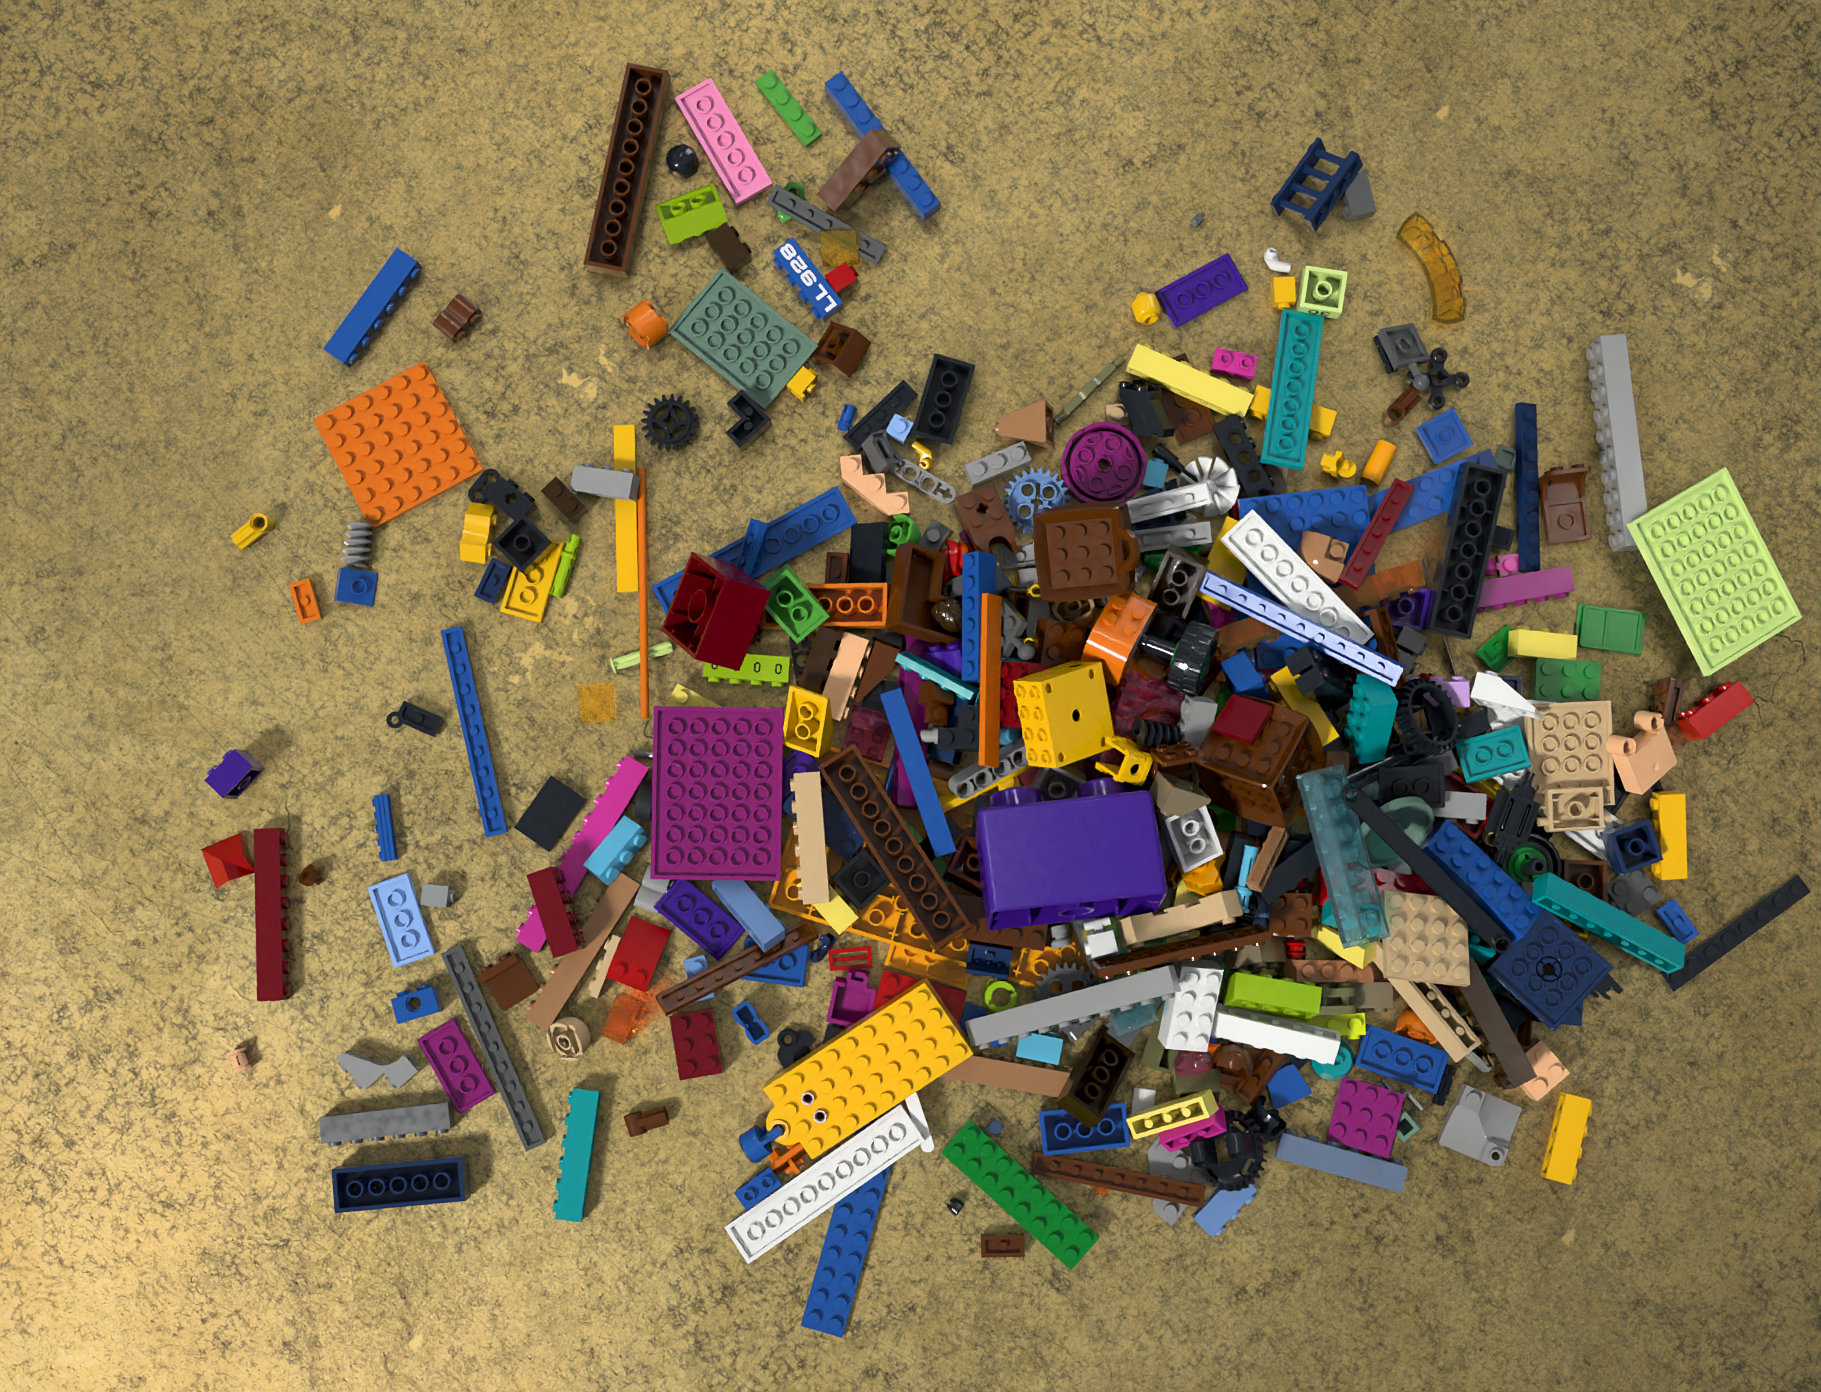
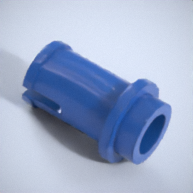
M844 404L840 420L836 422L838 430L848 432L853 427L851 424L857 411L855 406Z

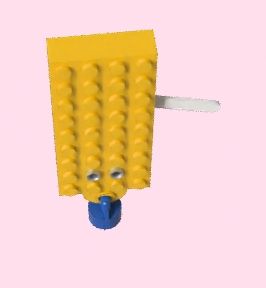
M924 977L767 1080L763 1090L774 1106L770 1109L766 1119V1126L761 1129L755 1125L739 1136L740 1147L751 1162L758 1163L773 1153L771 1142L775 1141L783 1145H793L800 1142L811 1159H814L905 1099L913 1122L926 1139V1141L920 1144L924 1152H931L934 1149V1142L917 1091L972 1056L975 1047H971L970 1041L927 977Z

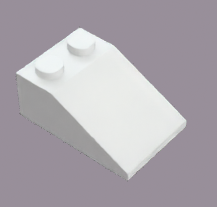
M1487 670L1485 673L1477 672L1470 697L1478 705L1543 721L1544 716L1505 683L1501 677H1498L1497 673Z

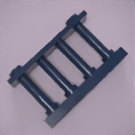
M1317 137L1313 144L1308 147L1306 154L1282 188L1274 195L1270 205L1275 215L1280 216L1284 209L1303 216L1308 229L1316 232L1362 168L1363 163L1359 154L1351 151L1346 158H1341L1326 152L1321 138ZM1320 158L1340 166L1334 175L1314 168ZM1309 175L1328 184L1323 191L1318 192L1302 185V183ZM1298 192L1316 201L1311 208L1307 209L1290 202V200Z

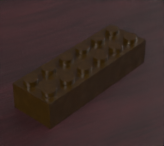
M1473 957L1469 958V986L1442 985L1444 988L1449 989L1455 1008H1459L1463 1015L1461 1018L1482 1042L1477 1048H1481L1484 1054L1482 1056L1484 1063L1488 1068L1491 1067L1494 1072L1493 1079L1499 1088L1502 1087L1503 1090L1515 1089L1536 1078L1537 1075Z

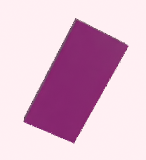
M456 1018L417 1040L458 1115L497 1093Z

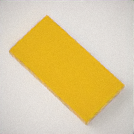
M1227 516L1207 557L1210 560L1207 570L1209 569L1242 586L1246 578L1245 565L1221 541V538L1239 522ZM1197 590L1195 596L1230 611L1231 606Z
M548 538L556 547L527 576L513 566L500 612L542 624L550 592L562 558L561 552L565 548V542Z

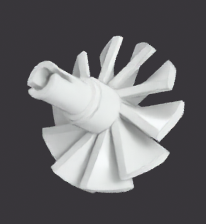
M1200 456L1198 459L1204 477L1200 475L1194 460L1185 469L1194 475L1198 482L1193 481L1181 472L1179 478L1180 485L1188 486L1207 481L1213 503L1190 508V510L1204 513L1203 517L1223 515L1236 503L1240 492L1236 471L1233 467L1229 469L1221 458L1216 457L1212 473L1209 474L1213 459Z

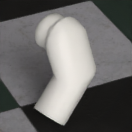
M1268 248L1264 253V260L1268 267L1273 271L1289 274L1291 263L1280 261L1277 257V250Z

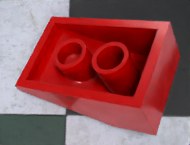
M631 916L605 977L640 991L648 992L671 930Z

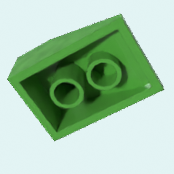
M787 563L762 584L771 591L765 609L797 644L830 617L802 579Z

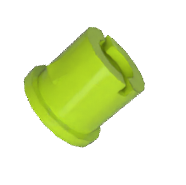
M991 978L982 988L981 1000L985 1008L994 1014L1015 1008L1019 1000V991L1012 981ZM1000 987L1008 991L1012 990L1009 1003L1002 1007L996 1006L994 1003L990 1004L989 1002L993 991Z

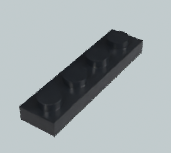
M905 380L901 381L843 436V439L858 453L863 448L861 444L871 433L883 430L891 422L895 413L899 415L918 397V394Z

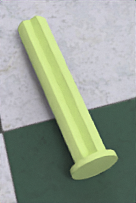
M666 641L649 647L648 659L651 660L673 652L671 642ZM640 651L616 659L609 658L614 673L617 674L618 670L639 664Z

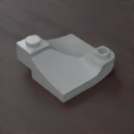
M1462 1083L1455 1103L1452 1102L1437 1143L1488 1165L1499 1166L1505 1161L1509 1151V1141L1522 1108ZM1493 1152L1498 1153V1157L1496 1159H1492Z

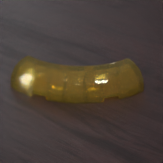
M1416 211L1403 222L1398 230L1396 239L1404 244L1414 255L1427 278L1433 304L1432 319L1444 324L1461 322L1465 320L1466 297H1462L1461 285L1463 284V279L1456 259L1444 239L1440 240L1433 231L1434 226Z

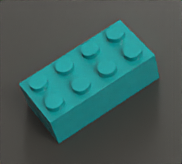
M1367 673L1358 674L1356 683L1353 685L1354 693L1352 699H1350V711L1347 714L1344 736L1351 744L1353 756L1357 757L1360 764L1385 759L1398 701L1389 684Z

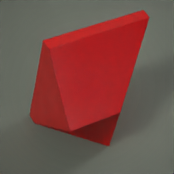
M242 833L201 849L216 889L254 874V863Z

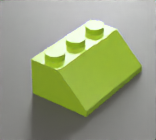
M713 183L655 205L670 245L681 243L692 236L702 235L707 230L718 228L723 223L729 222Z

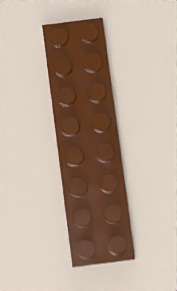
M1258 923L1089 961L1091 970L1099 978L1112 979L1116 977L1115 974L1124 973L1125 975L1136 973L1137 969L1142 968L1153 970L1158 968V965L1165 963L1167 965H1176L1180 963V960L1187 958L1192 961L1201 959V955H1220L1224 950L1231 949V951L1243 950L1246 945L1262 946L1266 944L1265 941L1272 940L1271 932Z

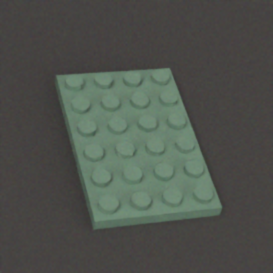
M722 267L668 330L673 337L737 389H743L764 411L769 408L785 389L789 381L819 347Z

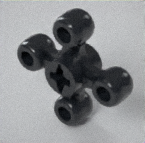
M1441 347L1435 348L1430 353V361L1433 365L1432 370L1428 373L1422 372V374L1427 375L1430 379L1428 388L1431 389V395L1427 400V405L1434 411L1440 410L1445 405V397L1442 394L1445 386L1451 385L1455 389L1460 390L1467 387L1470 381L1468 374L1465 372L1451 375L1444 369V362L1447 360L1448 354ZM1436 354H1439L1441 359L1437 358ZM1411 370L1405 376L1406 383L1409 386H1413ZM1435 376H1437V378L1441 380L1439 383L1437 382V379H1434ZM1458 378L1462 379L1463 383H1460ZM1434 399H1436L1439 402V404H1435Z

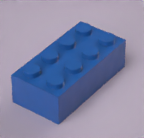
M1123 1100L1112 1101L1103 1120L1090 1129L1061 1107L1038 1109L1042 1153L1044 1156L1130 1147L1126 1104Z

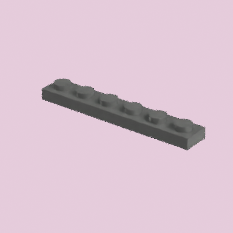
M777 184L766 202L771 207L876 265L887 245Z

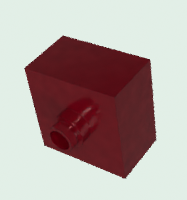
M691 552L661 631L694 659L739 671L754 633L760 627L761 616L771 591L735 564Z

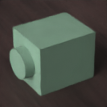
M1411 1110L1405 1111L1402 1114L1397 1135L1403 1142L1408 1141L1424 1128Z

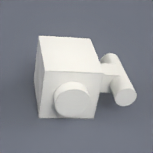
M1109 916L1083 922L1085 931L1094 929L1095 933L1087 936V942H1084L1086 955H1091V959L1094 960L1118 954L1113 930L1106 932L1103 930L1104 926L1111 925Z

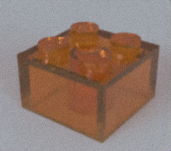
M624 992L618 993L600 1035L623 1045L634 1040L639 1030L636 1027L637 1022L643 1020L647 1008L644 1007L646 1001Z

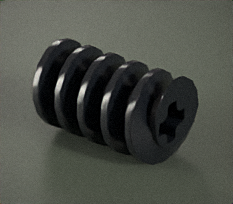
M1137 718L1131 727V737L1135 739L1137 746L1144 745L1146 748L1151 746L1154 749L1161 744L1176 745L1180 738V728L1173 724Z

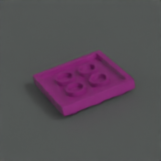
M1343 1078L1326 1139L1391 1158L1407 1095L1352 1078Z

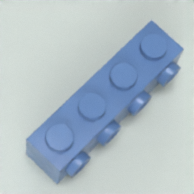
M746 880L712 881V891L764 953L785 938V924L780 918L776 919L773 916L770 906L766 902L762 903L758 892L753 887L750 888L746 884Z

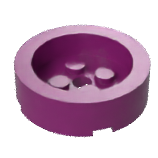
M1110 422L1093 423L1077 431L1068 441L1061 458V478L1064 480V486L1068 487L1067 492L1078 503L1127 502L1137 493L1144 480L1147 468L1146 455L1138 438L1127 428ZM1102 459L1107 460L1110 464L1109 469L1101 470L1098 467V462Z

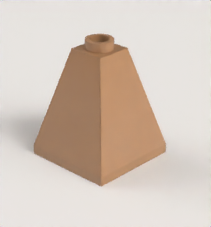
M1040 400L1000 417L998 422L995 423L996 435L1004 439L1016 442L1024 441L1025 444L1055 450L1054 408L1046 400Z

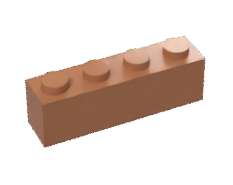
M1287 959V962H1284V978L1294 979V982L1374 983V962L1371 961L1366 967L1361 969L1347 960Z

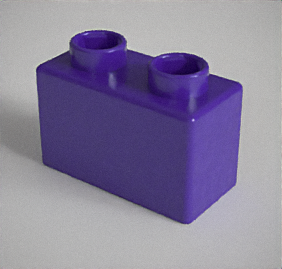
M1113 777L1094 779L1081 784L1077 788L1078 798L1043 801L1041 791L1034 787H1015L994 793L990 797L991 807L981 808L978 811L975 829L987 929L997 930L1158 911L1167 894V886L1152 793L1147 790L1130 792L1128 782H1118L1113 780Z

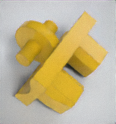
M1336 451L1335 455L1324 453L1320 463L1323 467V472L1331 474L1333 481L1340 482V476L1344 479L1352 478L1357 471L1355 463L1351 460H1346L1343 452Z

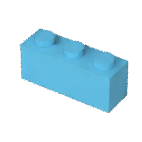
M623 816L583 866L594 877L609 886L650 836L640 825Z

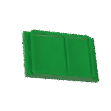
M1578 604L1574 625V635H1578L1577 647L1641 655L1646 613Z

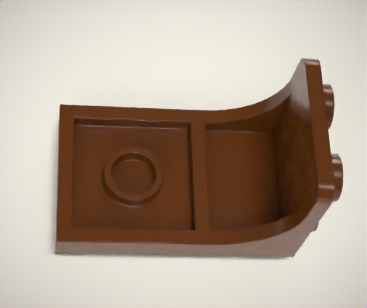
M1584 464L1572 465L1569 469H1563V466L1552 467L1550 471L1544 472V475L1538 478L1547 545L1592 539L1585 496V480L1587 474L1592 471L1591 466L1585 467Z
M1179 741L1176 745L1170 746L1161 744L1154 749H1149V754L1153 758L1150 767L1151 783H1153L1158 771L1196 783L1195 761L1204 760L1205 754L1190 741Z

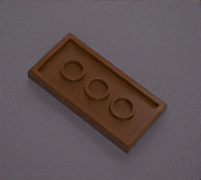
M1186 353L1173 358L1178 362L1186 361L1190 363ZM1161 387V401L1175 428L1174 436L1179 446L1213 433L1212 427L1216 422L1210 408Z

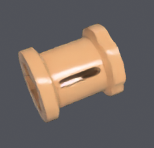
M246 1047L226 1053L231 1059L233 1074L252 1068L251 1064H248Z

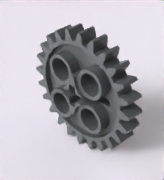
M1064 962L1063 968H1060L1056 963V970L1053 971L1050 967H1047L1049 974L1041 973L1043 980L1035 981L1040 986L1039 988L1032 989L1038 993V996L1032 997V1000L1041 1001L1048 999V996L1063 995L1066 991L1068 993L1074 992L1071 986L1075 980L1083 982L1082 989L1092 987L1097 978H1089L1091 975L1090 970L1084 974V966L1077 970L1076 963L1074 962L1071 968H1068L1067 962ZM1053 981H1059L1062 985L1061 990L1057 993H1053L1050 990V984ZM1079 1019L1071 1021L1072 1025L1067 1026L1066 1030L1070 1033L1071 1027H1074L1078 1032L1080 1024L1085 1028L1087 1024L1086 1022L1080 1023ZM1058 1024V1031L1061 1032L1063 1028H1059Z

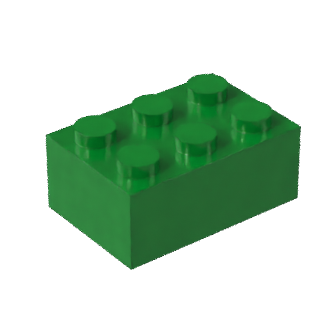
M1534 658L1530 660L1528 700L1551 702L1599 701L1601 662Z

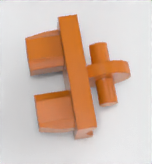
M800 1142L786 1145L789 1151L782 1155L778 1148L773 1149V1153L768 1156L772 1163L769 1165L772 1171L779 1174L784 1170L787 1175L793 1171L797 1175L802 1173L799 1166L805 1163L802 1156L807 1152Z

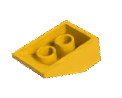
M790 685L783 727V745L819 758L831 749L834 729L830 698Z

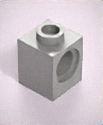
M424 883L420 905L451 907L455 900V891H452L453 886Z

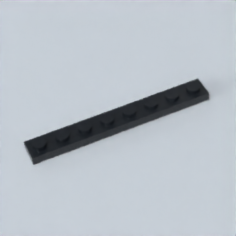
M1798 874L1793 875L1687 952L1684 959V968L1670 974L1661 971L1659 976L1670 991H1676L1811 891Z

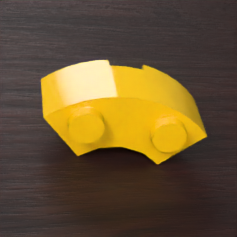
M470 502L465 512L464 530L460 541V560L485 564L488 556H492L494 548L492 544L494 527H497L499 516L495 514L494 505Z

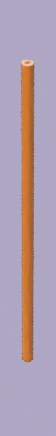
M637 468V475L640 476L638 488L641 719H649L646 468Z

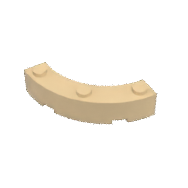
M1229 890L1199 899V902L1193 904L1186 903L1167 908L1160 913L1153 914L1150 912L1129 916L1117 921L1116 926L1122 948L1131 946L1132 950L1145 947L1144 943L1174 936L1182 939L1191 936L1190 932L1219 923H1223V925L1236 922L1235 918L1242 916L1243 912L1237 891Z

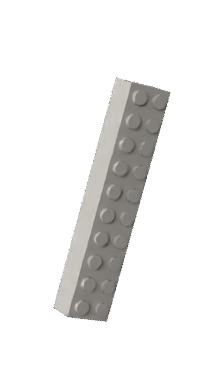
M1626 333L1599 336L1588 345L1586 358L1590 362L1588 377L1592 381L1591 399L1595 403L1593 418L1597 422L1598 427L1596 431V441L1600 444L1598 459L1603 468L1601 482L1603 485L1605 484L1603 500L1608 509L1606 523L1610 526L1611 533L1608 540L1613 552L1639 550L1626 525L1648 512Z

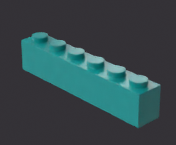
M576 1086L573 1088V1091L569 1092L568 1104H571L570 1113H566L565 1126H568L567 1135L564 1134L562 1139V1147L565 1150L564 1156H561L559 1160V1169H562L561 1178H557L556 1191H559L558 1200H554L552 1210L553 1213H556L555 1219L582 1222L584 1220L602 1093L601 1089Z

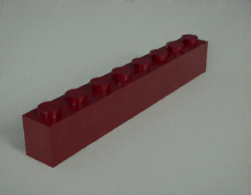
M285 828L254 829L257 1001L287 1000L292 992V985L288 979V974L291 973V962L288 961L291 942L287 931L290 930V919L287 918L290 899L287 896L289 876L286 875V866L289 864V856L286 853L288 833L285 832Z

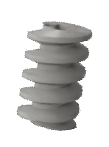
M361 522L347 523L346 527L352 531L345 532V536L350 539L344 540L343 543L349 547L343 548L342 552L348 556L341 557V560L350 566L368 568L362 561L369 560V557L363 555V553L370 552V549L365 547V544H369L372 541L367 539L366 536L373 535V533L367 530V528L374 526Z

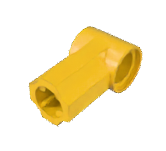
M255 513L245 525L231 535V538L241 550H245L262 535L270 533L274 528V521L270 516ZM264 518L265 525L260 529L258 523L260 519Z

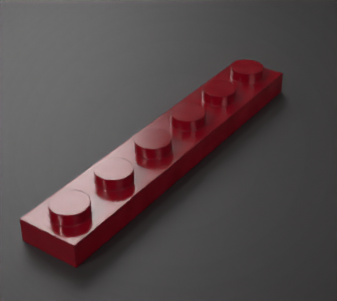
M1398 478L1394 479L1342 571L1338 582L1358 591L1411 497L1415 486Z

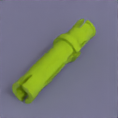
M569 534L564 552H561L562 558L550 592L551 595L563 598L574 561H577L578 558L576 555L582 540L579 536Z

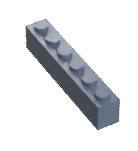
M1288 1128L1277 1137L1273 1156L1281 1160L1400 1193L1403 1191L1408 1167L1403 1165L1402 1160L1391 1157L1388 1161L1381 1159L1382 1156L1370 1152L1369 1155L1360 1153V1149L1348 1146V1149L1340 1147V1143L1327 1140V1143L1320 1142L1319 1137L1307 1134L1306 1137L1298 1136V1131Z

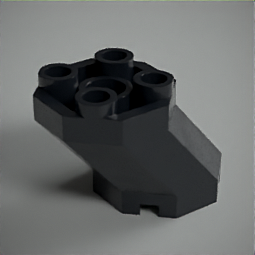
M1132 380V383L1119 381L1117 393L1131 421L1130 431L1132 434L1145 437L1157 435L1159 438L1174 436L1175 428L1161 401V384L1149 383V385H1145L1143 380Z

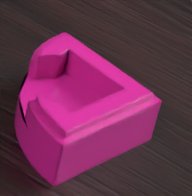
M1213 607L1210 618H1212L1211 626L1217 628L1221 635L1230 619L1219 609Z

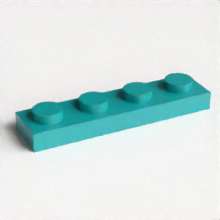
M906 650L898 653L895 659L903 669L916 671L921 678L937 682L940 688L956 692V696L963 700H971L977 697L980 690Z

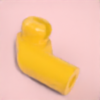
M916 440L911 449L920 455V467L924 470L930 469L934 463L932 450Z

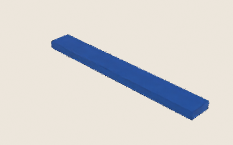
M901 688L880 694L935 859L954 853L956 848Z

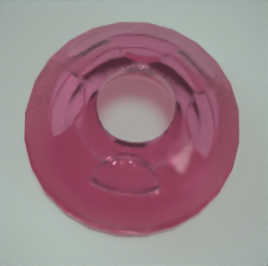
M1180 1050V1053L1174 1060L1175 1071L1182 1076L1202 1074L1208 1071L1214 1064L1213 1057L1208 1050L1207 1052Z

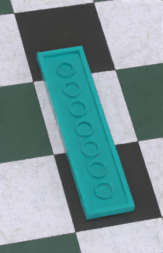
M1285 308L1281 312L1260 457L1261 463L1300 471L1304 468L1324 316Z

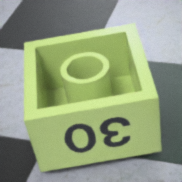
M1306 265L1301 273L1296 311L1338 319L1342 313L1348 272Z

